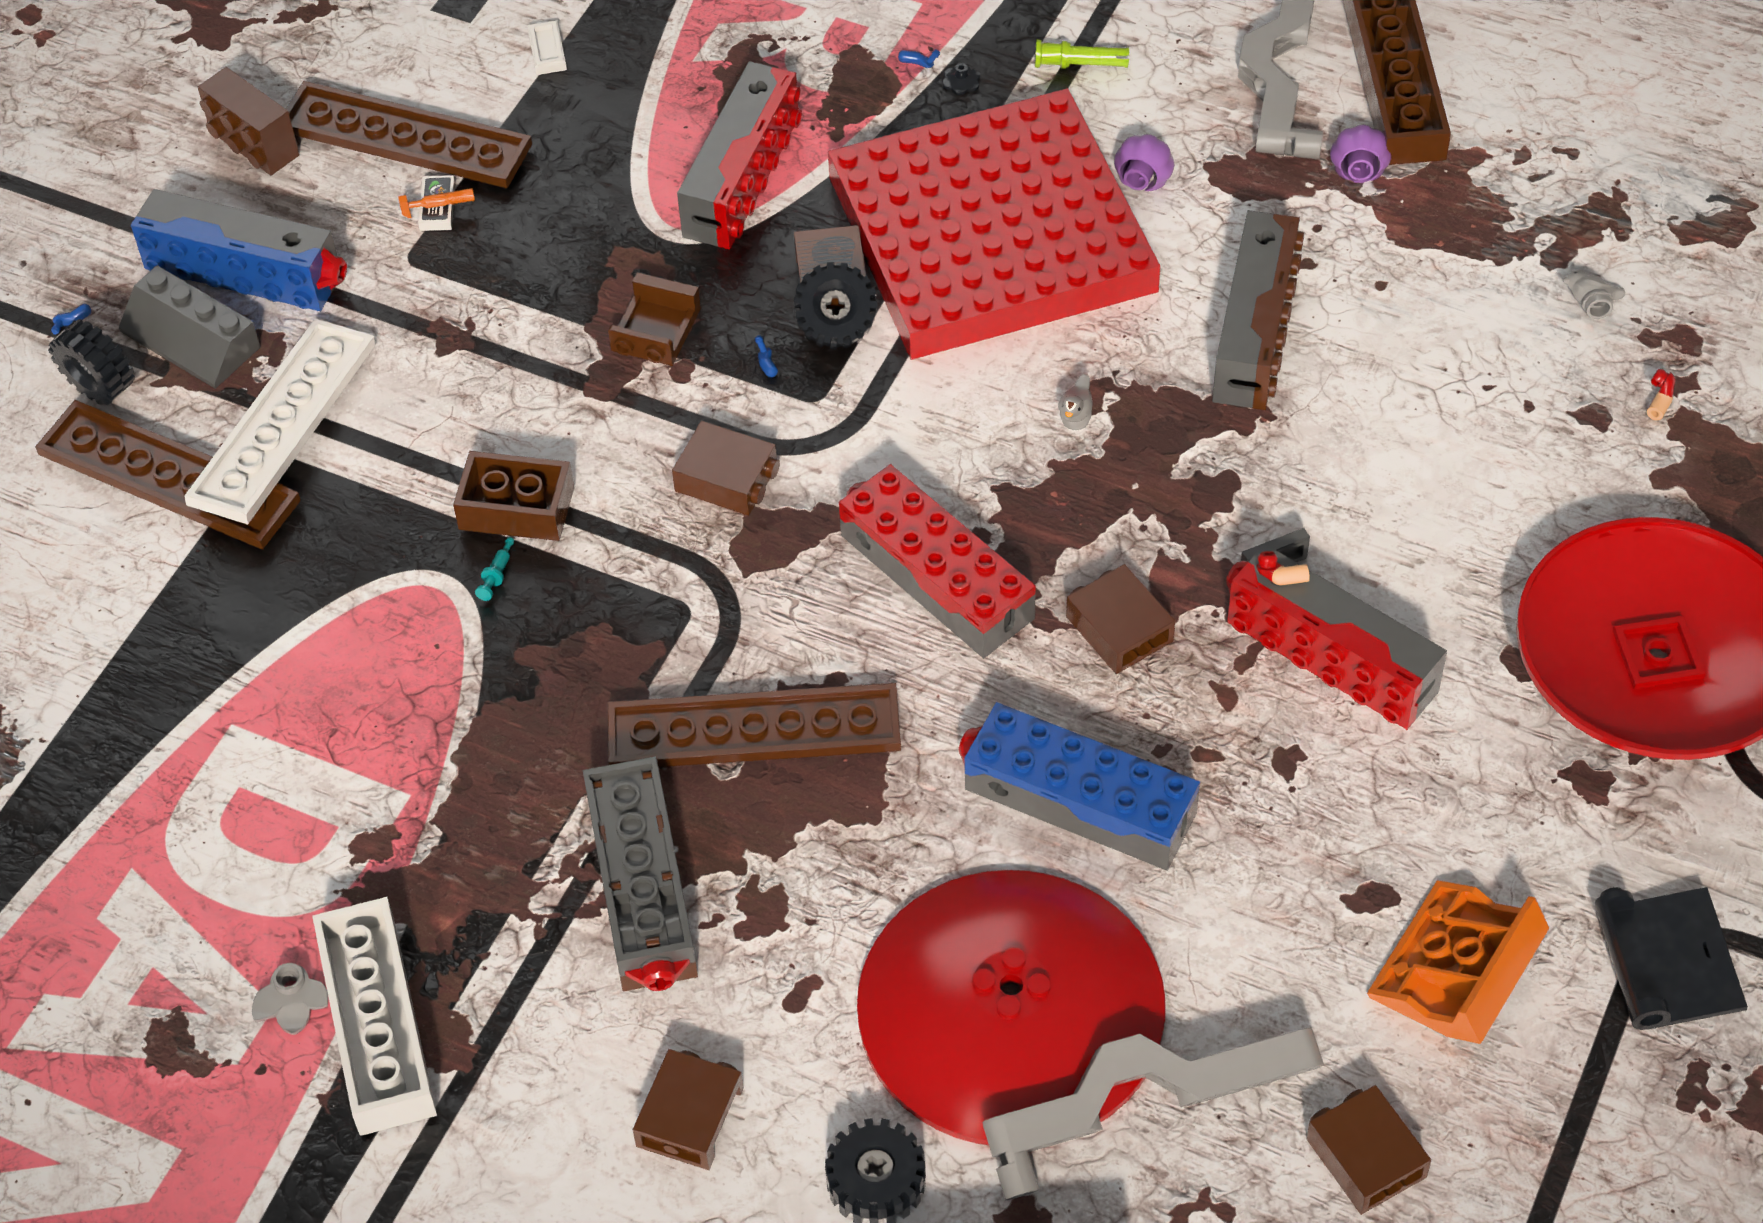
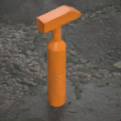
M473 188L424 196L421 200L408 202L406 195L398 196L402 215L407 218H411L410 208L423 206L428 209L475 201Z

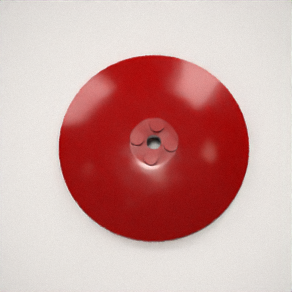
M1637 517L1604 522L1586 528L1559 543L1537 564L1528 578L1521 595L1516 626L1518 646L1528 675L1537 690L1572 725L1612 747L1642 756L1668 760H1694L1721 756L1748 747L1763 739V557L1733 537L1696 523L1659 517ZM1660 649L1667 654V657H1654L1650 650Z
M1025 870L986 871L966 875L930 889L899 911L886 925L873 944L862 969L857 998L858 1025L863 1048L872 1069L886 1090L904 1109L920 1121L945 1134L972 1143L989 1145L982 1124L983 1121L1073 1095L1095 1051L1102 1044L1141 1034L1161 1045L1165 1024V992L1158 963L1150 946L1129 918L1102 896L1080 884L1045 873ZM1014 982L1019 984L1022 990L1018 994L1007 995L1000 988L1005 983ZM1146 1078L1113 1086L1098 1114L1100 1122L1113 1115L1127 1103Z

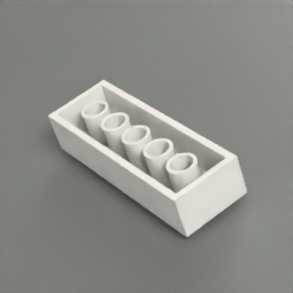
M384 897L313 915L312 918L351 1112L359 1135L437 1116L395 921L388 898Z

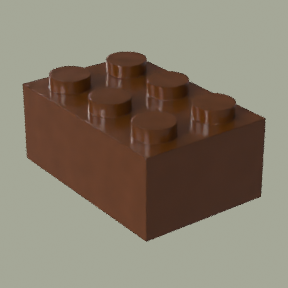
M224 67L197 86L201 98L199 103L207 119L206 128L215 139L220 138L227 143L234 153H240L246 157L256 169L261 168L272 176L299 156L288 110L231 69Z
M469 451L453 503L458 529L560 541L574 491L570 462Z

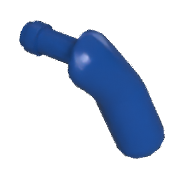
M935 49L928 58L916 51L902 50L898 54V59L902 63H912L925 68H931L934 66V60L939 57L940 52Z
M82 304L69 313L55 315L53 318L54 326L51 329L52 333L58 334L60 327L68 326L74 320H83L88 317L92 312L90 306Z
M758 335L755 337V342L760 349L758 353L760 367L766 376L770 378L775 377L778 373V368L771 360L772 350L766 348L762 336Z

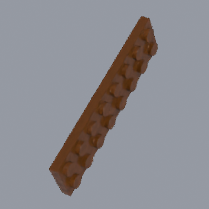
M308 81L302 82L286 107L295 136L508 188L532 146L530 135Z
M77 400L71 403L35 446L38 455L262 550L301 501L297 491L276 484L249 524L187 506L185 494L213 458L212 456Z
M896 683L608 702L609 765L655 756L658 767L901 751Z

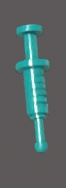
M512 537L506 539L504 548L497 551L490 567L484 568L481 573L484 584L476 588L475 594L483 601H489L493 596L492 586H499L504 580L502 572L510 558L508 551L514 544Z

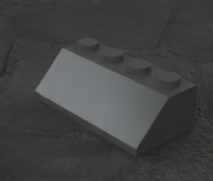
M158 265L134 285L119 325L121 333L215 389L260 348L253 321Z

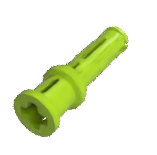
M1036 39V68H1040L1043 64L1060 65L1061 69H1066V67H1069V64L1128 68L1129 59L1116 58V56H1129V47L1071 46V43L1065 40L1062 43L1056 44L1042 43L1041 39Z

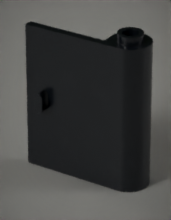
M1618 887L1606 889L1600 894V897L1595 901V907L1634 1028L1648 1030L1747 1010L1748 1006L1707 887L1634 901L1631 892Z

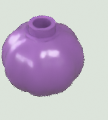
M1364 124L1344 129L1338 135L1330 150L1331 161L1337 174L1345 180H1351L1355 183H1364L1378 179L1391 161V153L1387 150L1384 134L1378 129H1373Z
M1151 134L1128 137L1122 143L1114 158L1115 169L1118 172L1120 181L1134 190L1145 189V191H1155L1163 187L1171 177L1175 166L1169 146ZM1154 171H1155L1156 176L1153 178V180H1152L1151 183L1149 184L1150 179H1151V177H1152V175H1153V173H1154Z

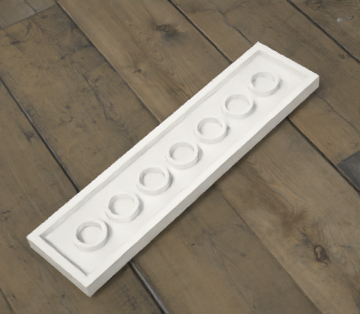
M314 319L185 494L186 505L249 524L375 347L374 336Z

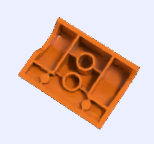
M1437 880L1368 990L1369 998L1447 1037L1481 1044L1549 930V926L1536 898L1528 896L1522 908L1497 904L1476 887Z

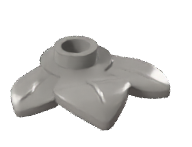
M294 963L282 964L274 971L270 984L256 993L252 1005L253 1019L255 1022H260L276 1017L278 1024L285 1032L291 1035L298 1034L307 1026L311 1009H323L328 1006L329 997L327 989L322 982L310 979L303 967ZM296 981L295 984L285 987L287 982Z

